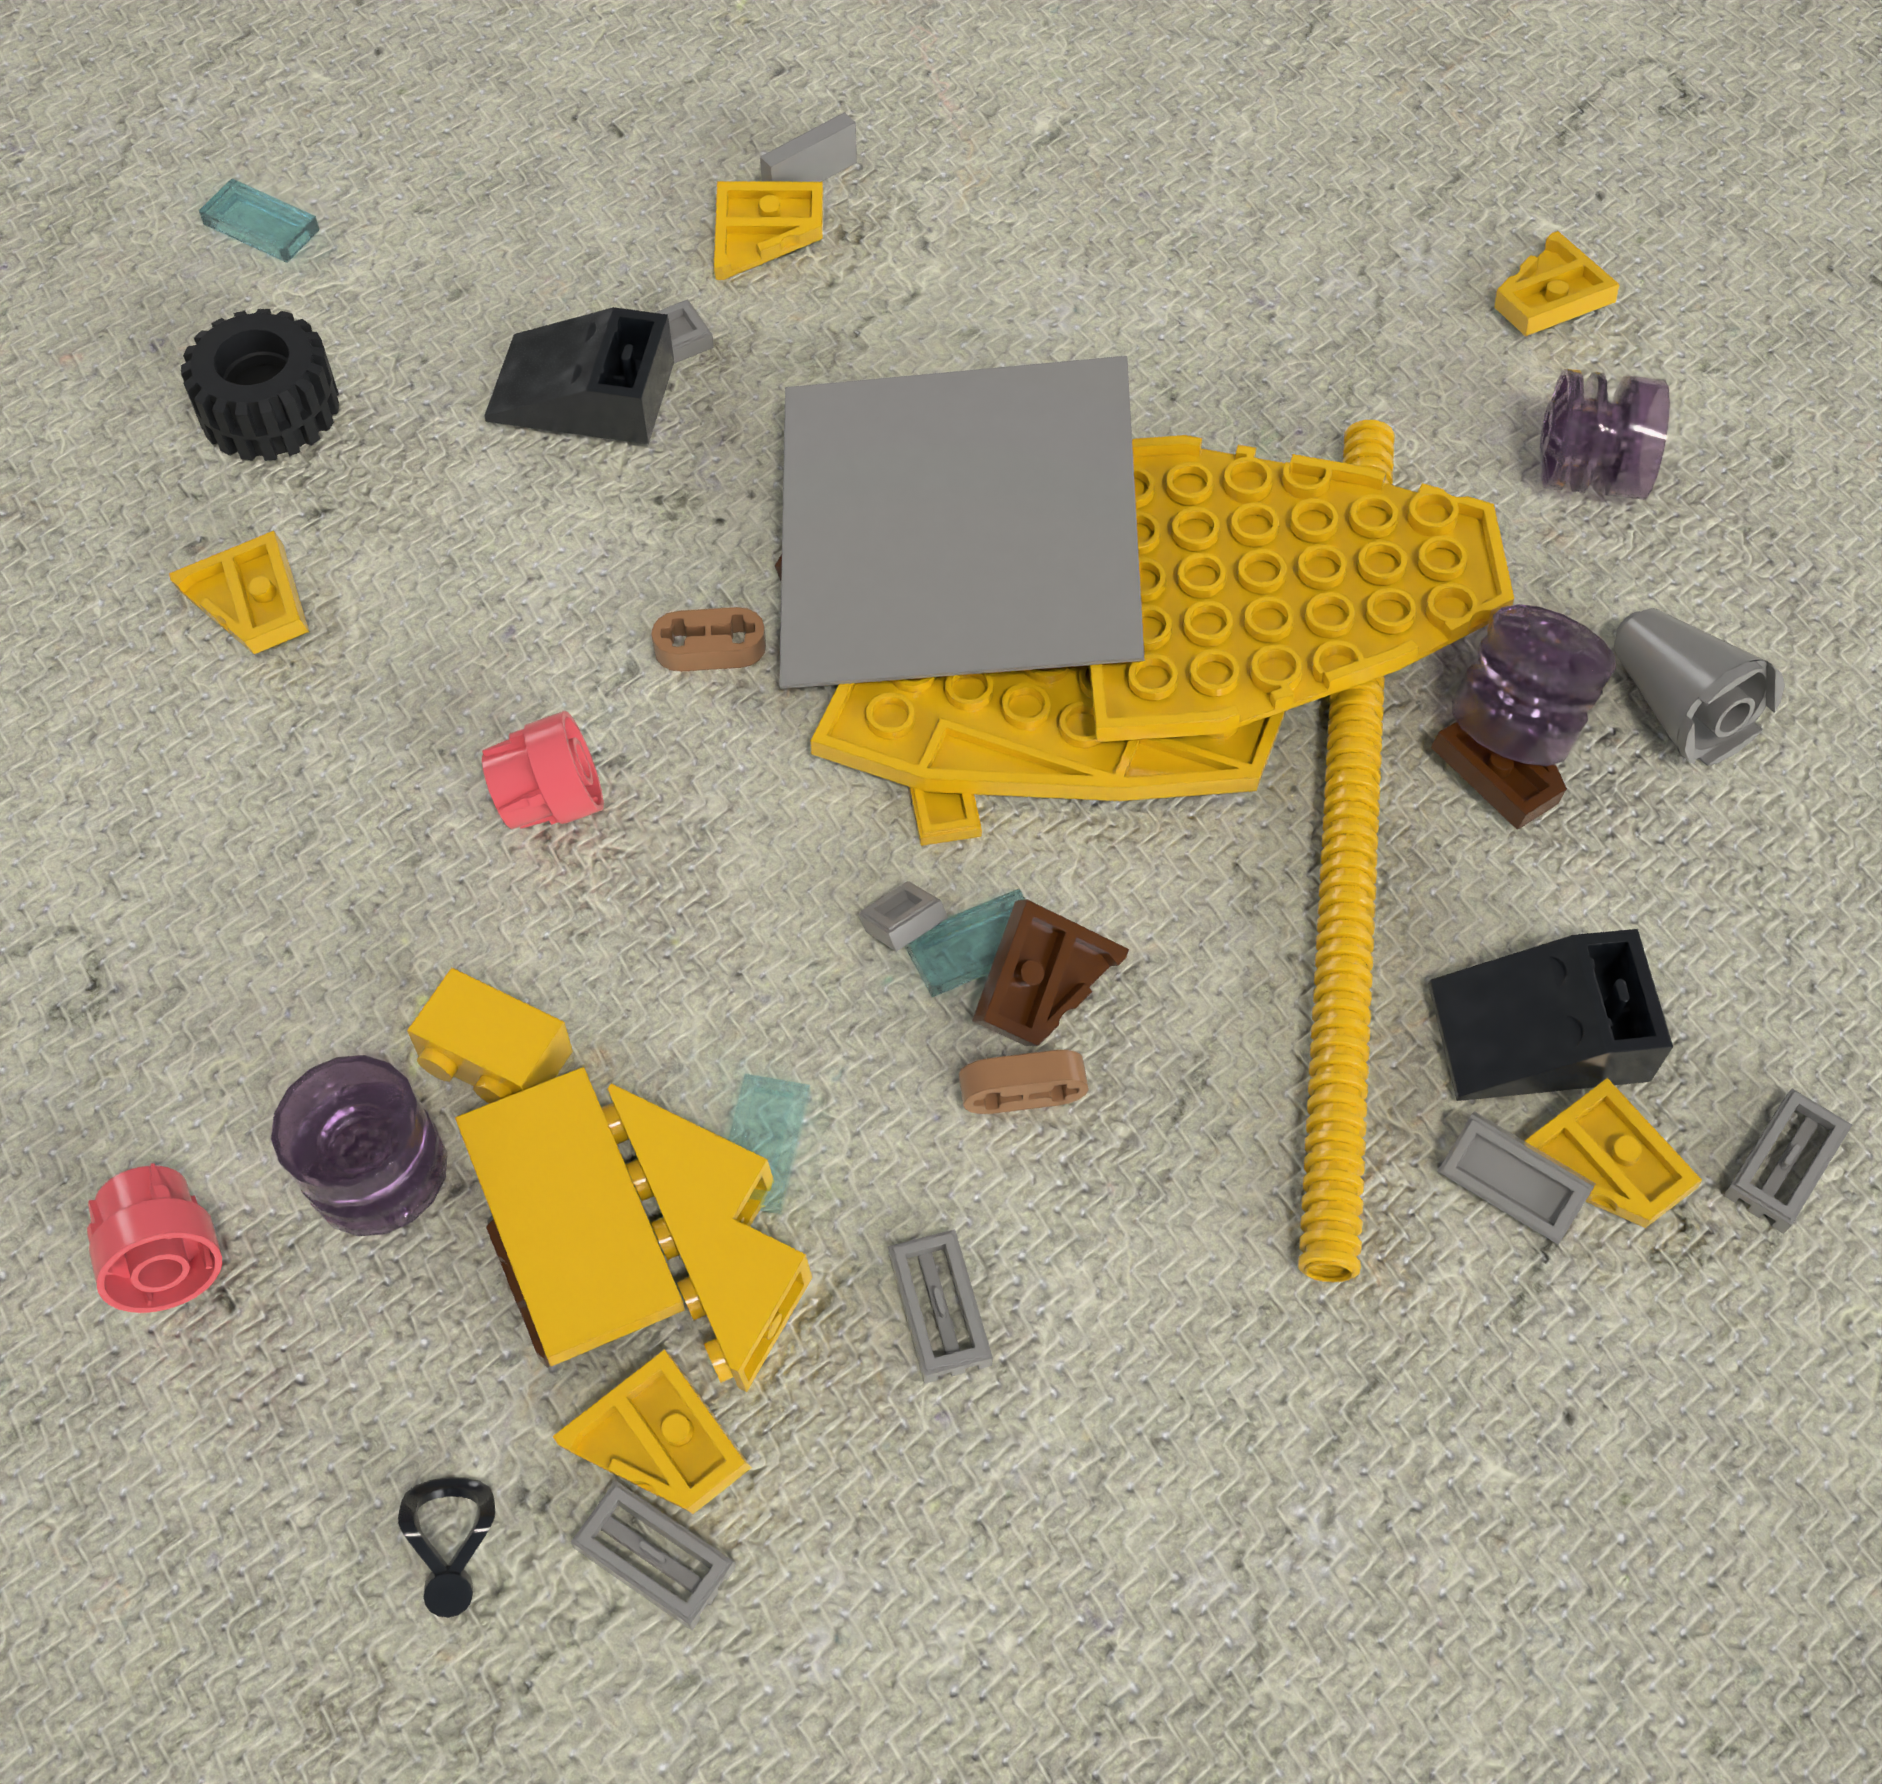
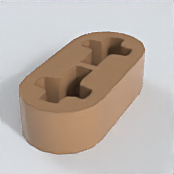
M731 607L674 611L658 618L651 632L656 660L663 667L671 671L743 668L758 662L766 649L763 620L756 612L748 608ZM744 632V642L733 643V633ZM676 636H686L684 646H673Z
M1052 1050L977 1060L966 1065L959 1073L964 1108L971 1113L994 1114L1069 1104L1085 1096L1089 1090L1083 1057L1078 1052L1071 1050Z

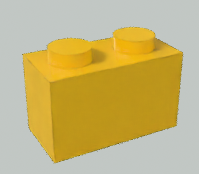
M452 967L407 1030L418 1055L417 1062L425 1071L443 1081L450 1082L453 1077H456L472 1085L475 1093L489 1104L556 1078L573 1052L564 1021Z

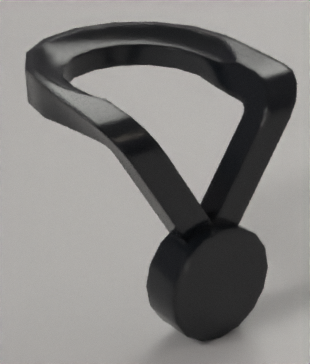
M462 1477L433 1479L411 1488L405 1493L401 1501L398 1524L407 1541L432 1571L425 1580L423 1599L428 1610L439 1617L450 1618L458 1616L468 1608L472 1601L473 1583L471 1576L464 1568L485 1538L495 1518L493 1493L491 1488L481 1481ZM463 1497L477 1503L478 1509L471 1531L450 1563L447 1564L422 1532L418 1510L426 1502L437 1498Z

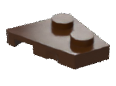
M1515 686L1439 731L1431 748L1518 830L1558 805L1567 788L1557 766L1550 761L1547 755L1548 746L1541 730L1530 729L1522 711L1527 699L1524 692L1518 686Z
M1028 899L1015 901L972 1022L1024 1046H1039L1059 1026L1062 1015L1070 1009H1076L1093 992L1089 987L1110 966H1119L1126 959L1129 949Z

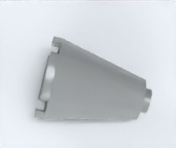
M1649 608L1641 612L1637 611L1627 616L1617 628L1614 643L1615 654L1679 753L1692 764H1695V759H1700L1707 766L1714 765L1738 753L1763 730L1755 722L1766 706L1775 713L1781 703L1785 683L1782 673L1771 663L1656 608Z

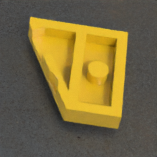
M717 181L714 250L715 279L725 280L823 239V182Z
M1556 231L1546 238L1545 250L1538 257L1530 255L1520 265L1519 272L1516 275L1509 276L1497 289L1494 308L1524 336H1528L1615 303L1619 283L1559 231Z
M274 530L169 573L170 580L181 594L253 654L309 632L284 545Z
M1608 1078L1524 1140L1596 1183L1585 1202L1644 1228H1647L1696 1190L1702 1181L1694 1170Z
M665 1349L552 1436L556 1443L565 1450L692 1514L696 1513L752 1468L674 1358Z

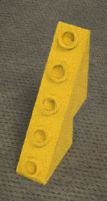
M611 1083L607 1089L613 1102L601 1107L616 1144L618 1145L630 1139L638 1159L625 1165L641 1201L643 1202L655 1196L663 1214V1217L651 1222V1225L667 1261L680 1255L689 1277L678 1281L677 1284L693 1321L707 1315L716 1335V1338L704 1343L720 1383L734 1377L738 1388L748 1392L813 1278L806 1254L750 1227L775 1186L768 1159Z

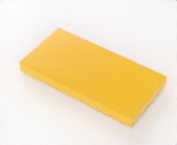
M584 1067L455 1117L551 1367L685 1311L682 1298Z

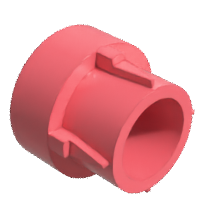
M567 711L528 723L524 729L510 733L508 740L482 750V767L488 790L499 815L510 829L518 827L522 829L550 821L551 825L558 822L566 824L600 812L604 808L602 788L591 753L578 725Z
M152 1163L150 1166H142L124 1171L108 1180L96 1194L95 1200L88 1201L91 1223L87 1227L89 1254L98 1293L108 1305L122 1311L134 1313H149L170 1309L199 1296L218 1277L222 1267V1255L213 1221L209 1213L198 1205L195 1195L190 1196L186 1179L176 1170L155 1166Z

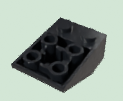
M612 307L514 334L485 412V421L649 445L674 365L668 315Z
M1638 929L1571 935L1431 979L1428 983L1457 1101L1594 1088L1606 1078L1614 1085L1651 1082L1673 1048Z

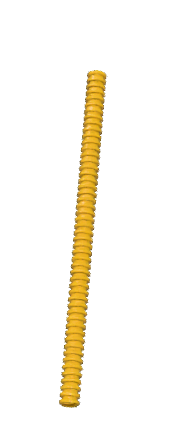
M1362 420L1350 425L1344 433L1343 463L1365 466L1386 472L1385 483L1393 485L1395 433L1392 428L1385 422L1378 420ZM1384 676L1331 694L1329 700L1330 720L1328 721L1329 736L1327 737L1328 752L1326 755L1327 768L1324 791L1326 800L1324 801L1323 809L1325 816L1323 817L1322 827L1324 833L1322 834L1321 845L1323 849L1321 851L1322 866L1320 867V901L1318 902V914L1320 917L1317 919V932L1319 933L1316 936V949L1318 952L1315 954L1317 970L1314 972V984L1316 987L1313 990V1002L1315 1005L1312 1008V1020L1315 1023L1311 1026V1038L1314 1041L1310 1044V1056L1313 1060L1309 1063V1075L1312 1078L1308 1081V1094L1311 1097L1307 1100V1112L1310 1116L1306 1119V1132L1309 1135L1305 1138V1151L1308 1155L1304 1157V1170L1307 1174L1303 1177V1190L1306 1194L1302 1196L1301 1206L1305 1214L1301 1216L1300 1224L1304 1234L1300 1236L1299 1249L1303 1254L1299 1256L1298 1269L1303 1274L1322 1282H1344L1358 1276L1361 1270V1261L1357 1256L1361 1254L1362 1241L1357 1236L1362 1233L1363 1221L1358 1216L1363 1213V1200L1359 1196L1364 1192V1181L1361 1176L1365 1171V1161L1361 1157L1365 1155L1366 1142L1363 1140V1137L1366 1135L1367 1123L1363 1118L1367 1116V1103L1364 1099L1368 1095V1084L1365 1080L1368 1079L1369 1066L1366 1062L1369 1060L1370 1053L1367 1043L1370 1041V1028L1368 1025L1371 1022V1010L1368 1007L1372 1001V992L1369 989L1372 987L1373 975L1370 971L1373 969V956L1371 953L1374 950L1372 935L1375 929L1373 918L1375 917L1376 905L1373 901L1376 899V887L1374 884L1377 879L1375 867L1377 866L1378 858L1376 850L1378 849L1377 833L1379 820L1377 817L1379 816L1380 809L1378 801L1380 799L1379 784L1382 760L1380 752L1382 751L1381 736L1383 723L1381 721L1383 720L1384 711L1382 707L1384 704Z

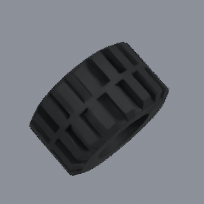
M257 309L256 313L247 314L246 310L233 313L235 317L228 320L220 318L212 322L213 328L209 331L201 330L194 337L196 345L186 348L183 355L186 363L181 365L183 384L200 426L211 444H218L220 451L228 455L238 452L240 458L253 461L256 456H263L265 461L277 460V455L287 452L289 456L301 452L299 447L308 444L312 446L320 440L319 431H328L334 423L332 415L338 413L339 401L337 396L339 393L322 339L318 332H313L311 325L304 319L294 320L293 314L285 311H280L275 315L271 313L270 309Z

